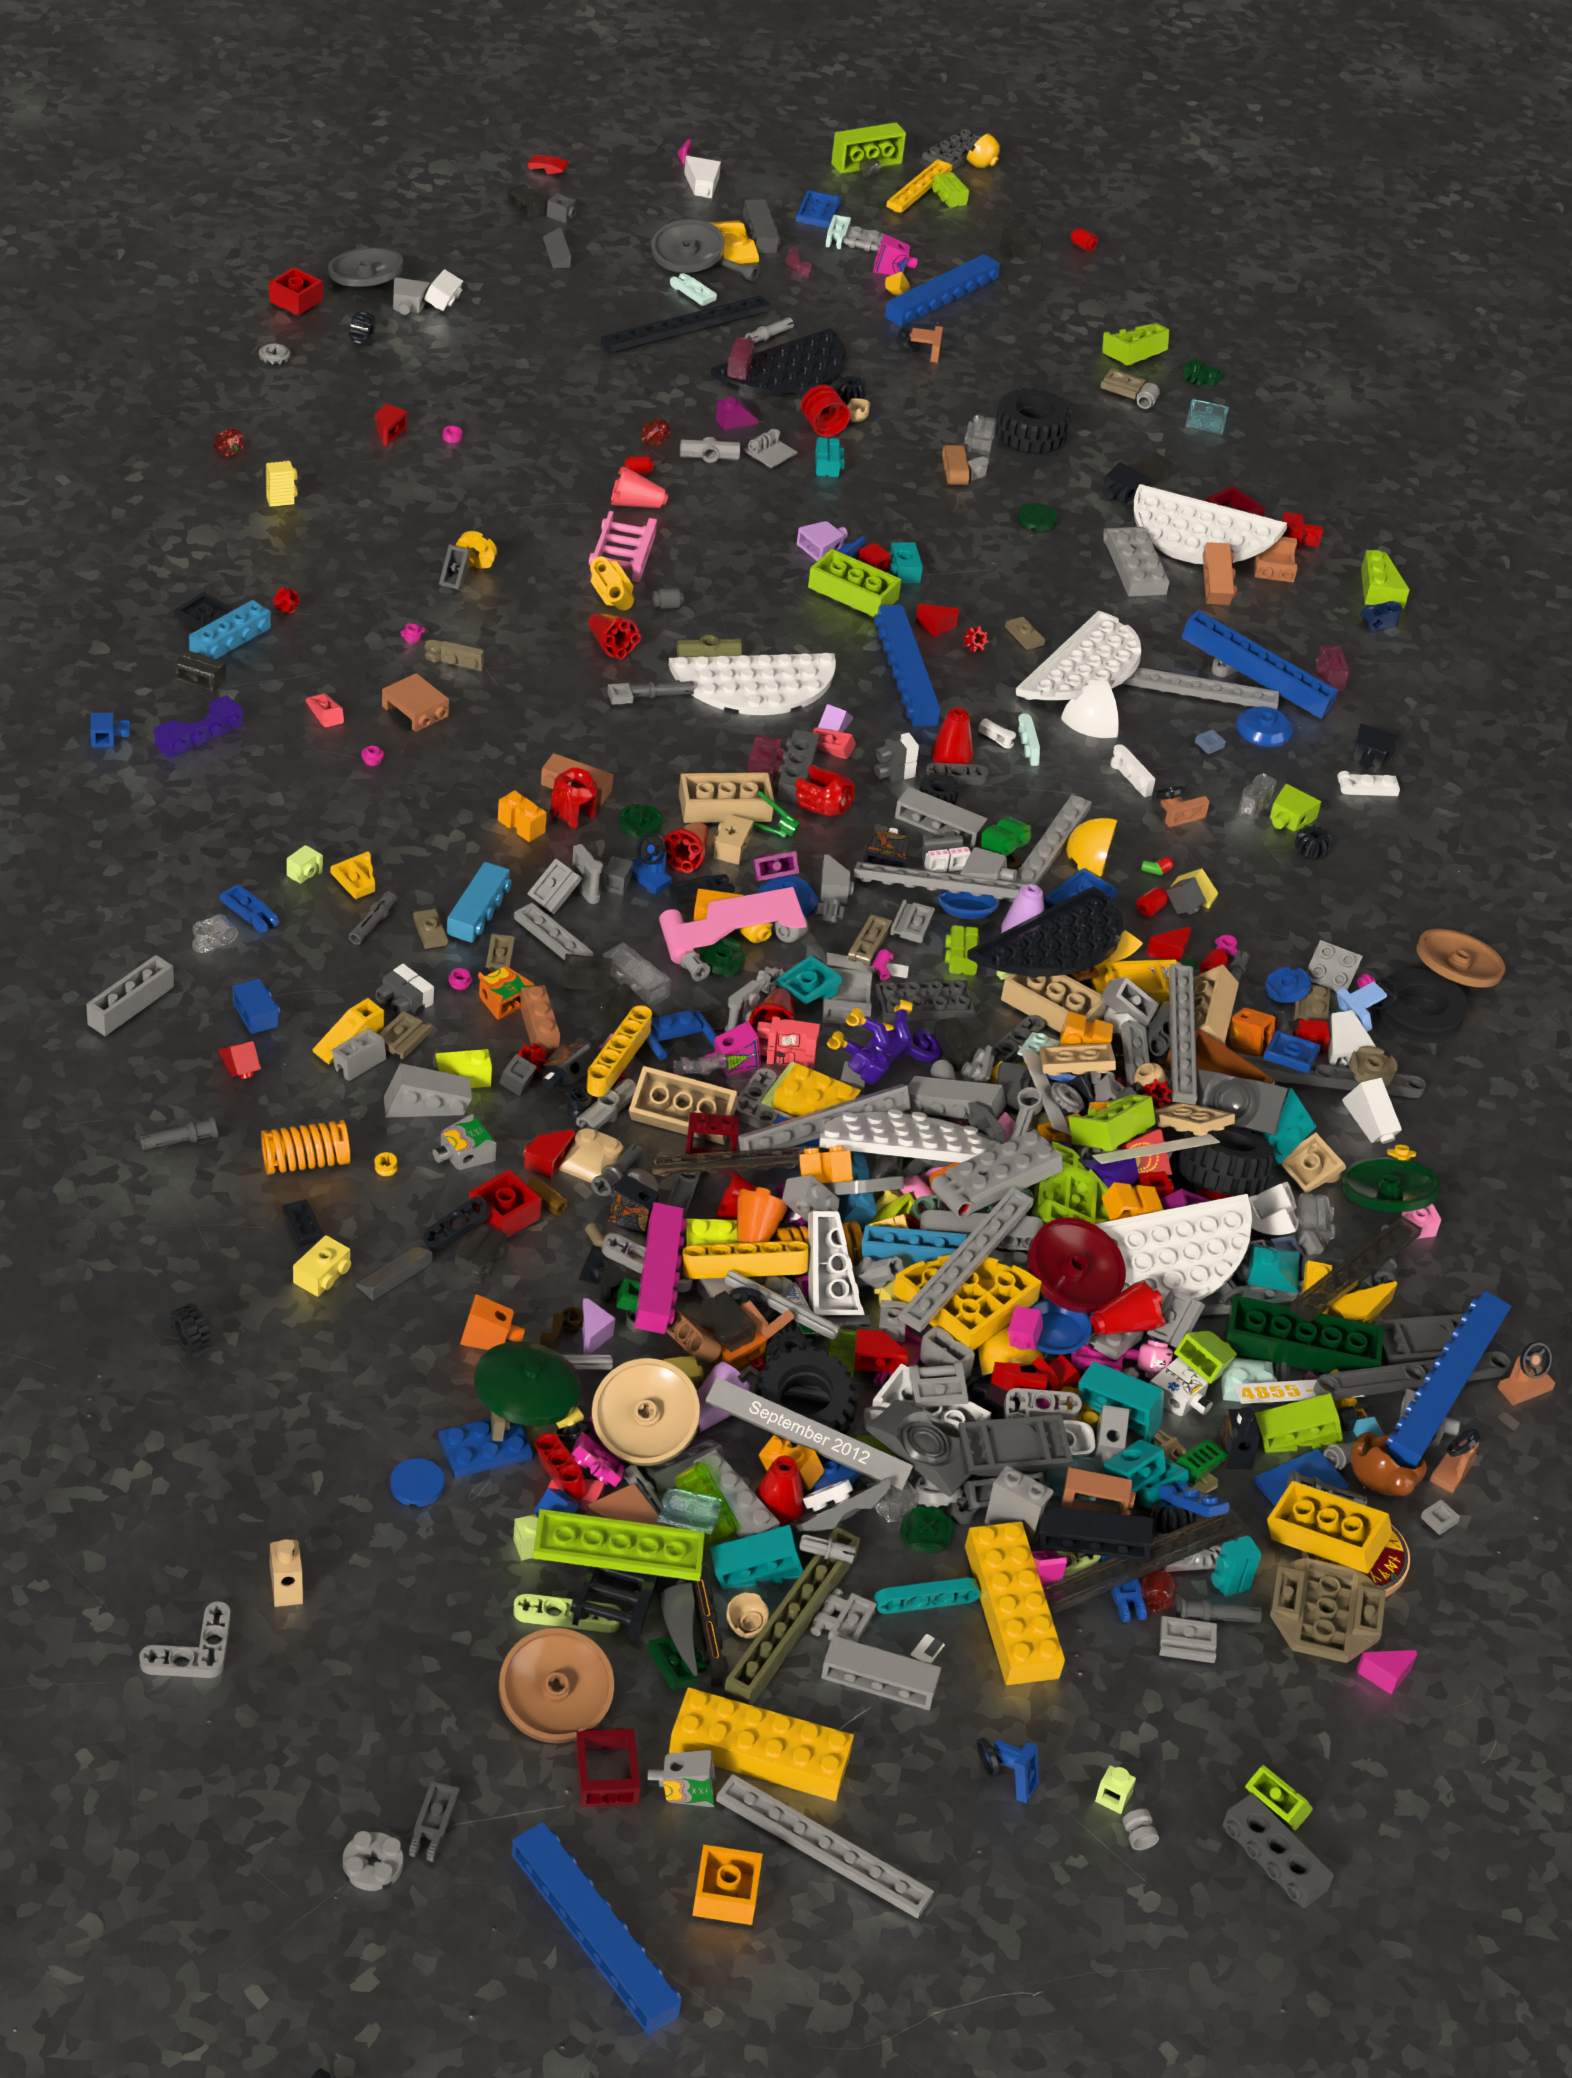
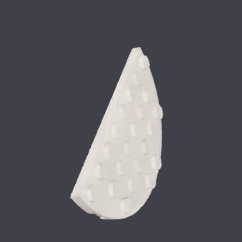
M1139 484L1134 497L1137 527L1145 528L1153 546L1168 556L1193 564H1203L1202 553L1206 542L1230 543L1231 552H1234L1233 562H1238L1251 558L1270 548L1287 529V523L1141 484Z
M1098 611L1016 688V695L1028 700H1070L1072 698L1076 700L1083 694L1082 689L1085 686L1104 678L1112 689L1122 684L1137 669L1141 660L1140 639L1128 624L1123 625L1119 623V618Z
M834 653L669 658V668L676 681L694 682V694L692 696L716 708L724 710L725 707L739 710L740 714L748 715L782 714L790 712L791 708L800 705L802 707L808 706L828 690L836 667Z
M890 1109L888 1112H846L843 1116L828 1121L822 1127L819 1138V1147L821 1148L844 1146V1150L957 1163H962L1002 1145L996 1142V1140H990L988 1136L978 1132L976 1127H964L944 1120L930 1118L921 1112L905 1114L896 1109Z
M1248 1194L1094 1225L1105 1231L1121 1251L1126 1267V1279L1122 1291L1133 1283L1145 1280L1153 1291L1158 1290L1160 1292L1163 1302L1170 1289L1199 1301L1222 1287L1238 1269L1250 1241L1252 1213Z

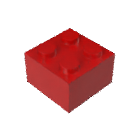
M295 267L269 282V302L298 316L323 301V280Z
M510 1169L470 1191L469 1200L473 1197H482L491 1205L492 1212L490 1217L481 1224L500 1242L540 1219L541 1197ZM480 1205L476 1207L477 1214L481 1212Z

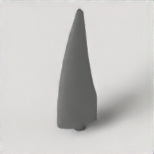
M682 1579L677 1582V1585L667 1588L660 1593L659 1599L671 1638L694 1676H697L693 1645L696 1623L694 1612L695 1600L692 1583Z

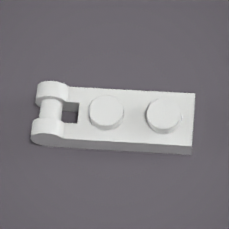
M1115 745L1111 767L1119 769L1124 777L1144 797L1152 796L1155 778L1125 746Z
M1342 771L1337 775L1343 794L1398 796L1400 791L1396 776L1350 774L1348 771Z

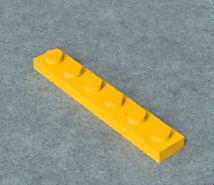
M937 159L887 200L886 207L893 209L895 212L902 213L932 188L936 174L951 172L952 164Z

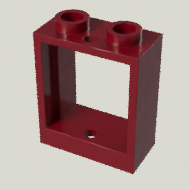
M1234 486L1211 495L1205 500L1206 502L1221 506L1230 504L1237 510L1265 517L1266 508Z
M690 1112L685 1156L701 1155L703 1160L687 1161L684 1164L696 1165L700 1169V1173L733 1175L735 1158L710 1160L709 1156L736 1153L739 1116ZM694 1133L730 1136L729 1150L693 1147Z
M615 1728L613 1730L587 1729L576 1731L575 1757L580 1807L638 1805L640 1779L635 1730ZM627 1749L630 1779L588 1781L585 1751Z

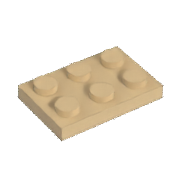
M1111 1043L1039 1047L1043 1074L1047 1073L1048 1075L1056 1076L1065 1072L1084 1074L1086 1071L1107 1073L1110 1070H1116V1061Z
M1175 1103L1154 1110L1155 1123H1158L1159 1127L1171 1126L1175 1127L1176 1131H1192L1193 1135L1197 1136L1207 1135L1208 1131L1224 1130L1225 1126L1235 1123V1114L1194 1104Z

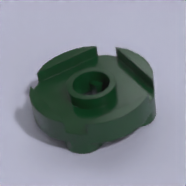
M723 937L712 945L700 947L699 956L703 963H707L710 966V972L724 975L725 977H733L737 971L743 968L746 960V951L741 948L739 941L730 937Z

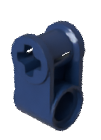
M1395 601L1368 605L1361 611L1360 617L1362 620L1367 621L1371 631L1394 628L1398 625L1402 607Z

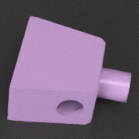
M827 521L799 528L797 545L818 561L830 549L837 551L841 548L848 533L844 527L836 529Z

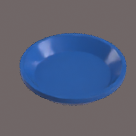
M1254 707L1245 710L1236 720L1238 733L1247 741L1260 746L1275 747L1283 745L1291 739L1293 734V727L1290 721L1281 712L1270 707Z
M787 875L769 879L758 889L757 893L793 887L805 918L814 913L818 906L819 898L816 890L809 883L795 876Z
M947 890L941 892L937 899L939 905L942 906L946 913L964 919L986 918L999 908V900L994 898L993 895L974 896L970 892L951 893Z
M1049 1299L1036 1302L1029 1307L1041 1310L1043 1328L1036 1349L1049 1354H1068L1079 1350L1088 1342L1092 1327L1086 1313L1068 1311L1057 1306Z

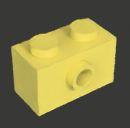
M325 1235L293 1265V1283L317 1297L320 1296L325 1290H329L338 1277L346 1274L350 1269V1249Z

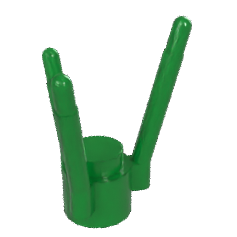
M758 791V795L772 806L782 818L778 823L780 830L753 822V827L777 834L782 838H785L786 835L793 837L799 829L801 822L788 815L768 796Z

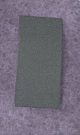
M974 1102L968 1103L970 1113L967 1114L970 1126L976 1127L978 1132L986 1134L990 1140H996V1142L1004 1144L1006 1142L1004 1129L997 1119L982 1106Z

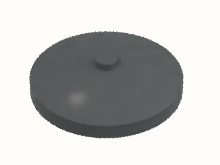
M696 219L678 220L666 224L655 233L651 242L652 255L659 265L668 270L681 273L697 272L713 266L720 260L724 253V237L717 227L708 222Z
M378 247L360 248L342 253L332 259L328 265L329 276L334 282L355 287L377 285L390 281L397 277L404 268L403 258L398 252Z

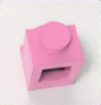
M1433 1204L1419 1210L1403 1212L1399 1219L1400 1228L1405 1232L1409 1240L1436 1236L1441 1222V1218Z

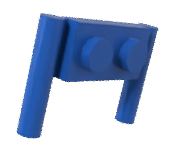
M688 1010L652 1018L651 1032L646 1038V1042L658 1059L663 1060L667 1057V1054L658 1041L703 1031L715 1048L714 1039L717 1037V1034L699 1010L694 1012Z

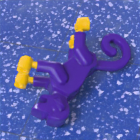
M903 999L900 1000V1006L896 1005L894 1008L896 1012L894 1027L885 1022L881 1024L868 1016L863 1017V1013L859 1008L852 1009L851 1015H848L846 1018V1023L850 1026H857L861 1023V1027L874 1034L866 1046L863 1047L849 1039L844 1040V1035L840 1031L834 1032L832 1038H829L827 1042L831 1049H838L842 1046L844 1051L854 1055L849 1061L848 1066L855 1073L860 1074V1078L869 1084H876L887 1072L888 1067L896 1059H901L905 1055H909L922 1062L931 1063L936 1061L942 1052L939 1041L930 1031L920 1028L911 1036L907 1024V1015L911 1013L912 1003ZM928 1046L930 1047L931 1052L925 1051Z

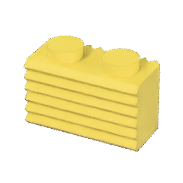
M290 461L266 464V498L270 507L293 505L294 497L298 495L297 487L294 485V480H297V470L292 467Z

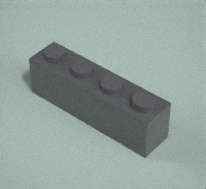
M766 199L744 200L743 217L750 238L754 240L757 252L777 253V247L781 244V237L777 234V226L774 225V217L771 216V208L767 205Z

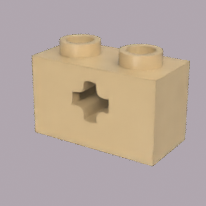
M727 814L725 821L719 824L718 836L714 835L711 843V848L714 849L713 858L739 865L751 839L753 820Z

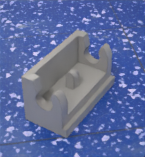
M367 1028L333 1048L331 1054L333 1055L336 1071L338 1072L343 1068L345 1079L351 1081L386 1060L384 1038Z

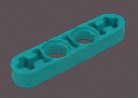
M967 1577L885 1588L875 1594L874 1600L877 1603L879 1613L891 1614L972 1603L980 1598L981 1591L977 1580Z

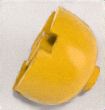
M990 133L989 135L985 134L974 144V151L970 150L966 157V160L977 168H987L990 165L993 167L999 160V143Z

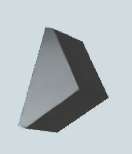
M453 545L448 546L439 581L440 586L460 590L469 574V549Z

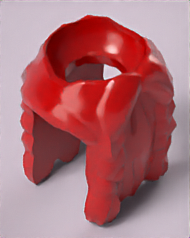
M815 765L809 766L808 773L811 774L809 776L811 782L797 778L795 783L797 788L795 795L798 798L797 806L827 817L844 815V812L850 807L855 796L854 790L856 786L854 782L847 776L835 773L833 770L821 769Z
M571 767L565 772L560 773L554 780L550 815L553 818L559 816V818H562V822L568 823L569 827H572L573 830L578 827L579 810L582 812L586 810L587 816L592 819L596 815L595 808L597 806L599 789L593 780V776L588 771Z

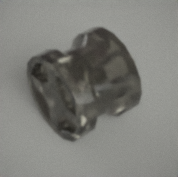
M877 158L860 162L859 168L864 178L880 174L881 165Z

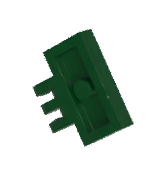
M1192 359L1183 367V373H1186L1184 380H1190V383H1196L1198 387L1203 386L1205 383L1214 387L1224 379L1225 373L1202 363L1200 360Z
M671 1636L649 1641L646 1648L672 1691L697 1684L699 1676H694L688 1668ZM693 1644L697 1673L703 1672L708 1668L705 1660H702L701 1653L696 1652L697 1647Z

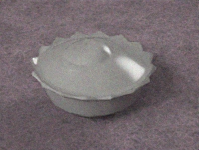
M921 1476L911 1495H913V1500L917 1501L919 1505L924 1504L927 1507L934 1506L938 1508L941 1505L948 1506L950 1503H956L958 1498H962L961 1493L964 1490L961 1486L951 1497H948L924 1476Z

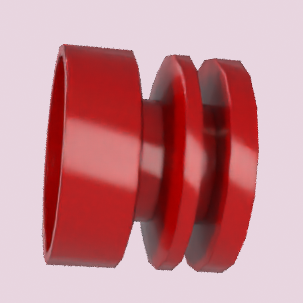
M818 385L813 387L804 395L801 401L800 408L802 414L820 436L829 437L839 434L849 423V408L832 386Z

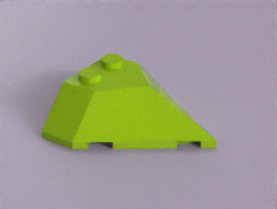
M1052 1141L1050 1144L1062 1156L1063 1171L1035 1183L1032 1214L1047 1223L1058 1218L1068 1217L1082 1219L1092 1224L1110 1221L1101 1198L1109 1188L1092 1169L1087 1171L1078 1161L1080 1156L1073 1149Z

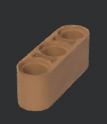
M944 445L942 459L947 484L968 485L969 468L964 445Z
M675 1309L673 1324H667L666 1332L688 1353L708 1363L714 1362L720 1355L721 1344L694 1318Z

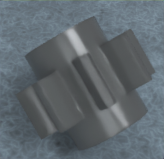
M824 898L823 903H818L816 915L821 916L820 921L837 924L838 919H843L845 907L840 906L841 901L833 898Z

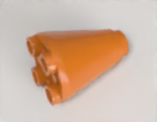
M757 1187L756 1191L740 1190L737 1211V1243L770 1241L788 1208L781 1197H774L770 1195V1190Z

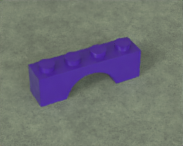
M227 695L209 703V715L199 722L182 723L171 720L155 727V746L172 759L243 726V708Z
M1055 1141L1061 1145L1073 1149L1072 1144ZM1135 1158L1103 1164L1097 1160L1078 1159L1087 1171L1092 1169L1108 1188L1114 1182L1131 1184L1132 1186L1139 1178Z

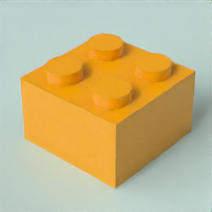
M703 1844L692 1916L752 1925L763 1854Z

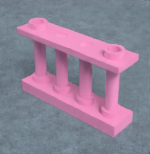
M609 511L607 519L603 518L602 533L595 552L590 554L589 565H591L595 558L602 556L603 553L633 558L631 562L607 559L609 561H617L622 569L629 570L632 573L633 582L640 583L656 536L657 519L649 518L647 526L639 527L613 522V511ZM611 530L641 535V537L637 539L610 533ZM608 541L637 547V549L635 548V550H630L625 548L608 546L606 544Z

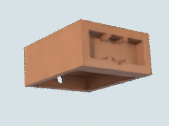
M1068 1467L1059 1507L1130 1516L1131 1509L1129 1508H1133L1136 1492L1131 1491L1132 1480ZM1075 1493L1119 1501V1506L1115 1508L1075 1500L1074 1496Z

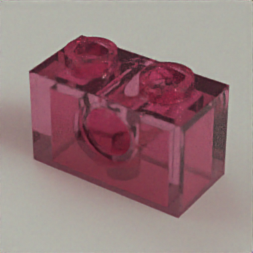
M736 337L728 359L727 377L746 380L753 360L755 340H750L746 337Z
M1320 646L1315 665L1320 680L1338 691H1344L1350 671L1341 646Z
M755 735L747 773H768L770 783H772L774 774L778 775L780 766L778 761L782 762L784 749L780 748L781 739Z

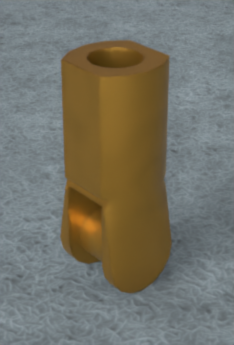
M532 1177L528 1180V1187L541 1197V1205L553 1214L559 1216L567 1209L568 1200L550 1188L543 1180L538 1177Z

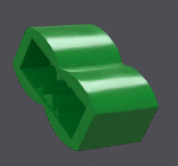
M1004 817L996 825L989 826L981 834V847L991 852L1008 856L1016 848H1020L1030 841L1031 825L1012 817Z

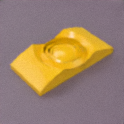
M733 220L710 223L717 227L724 237V253L722 258L737 264L759 262L754 240L749 239L742 222Z
M1177 961L1101 962L1094 966L1100 972V975L1092 980L1091 983L1094 991L1102 995L1110 980L1127 977L1157 1003L1169 1001V977H1164L1165 972L1161 968H1169L1170 964H1177Z

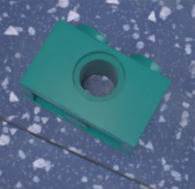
M915 542L891 543V549L888 551L891 554V575L902 579L901 583H920L923 566Z
M1141 1439L1103 1463L1105 1475L1132 1480L1131 1491L1137 1492L1166 1472L1163 1448Z

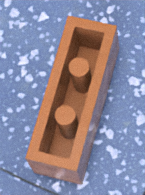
M1206 542L1202 553L1206 604L1230 605L1232 598L1236 597L1237 592L1236 585H1233L1235 579V568H1232L1234 552H1231L1230 543Z
M553 753L542 767L541 785L553 789L554 780L560 773L565 772L571 767L581 768L593 776V780L599 789L596 805L601 806L612 792L613 774Z
M542 985L521 988L520 1009L530 1043L540 1045L541 1049L547 1051L546 1057L551 1056L559 1047L560 1032L546 987Z

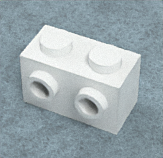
M444 269L430 285L424 300L431 303L435 308L444 311L447 306L451 307L455 299H458L463 290L460 288L463 280Z

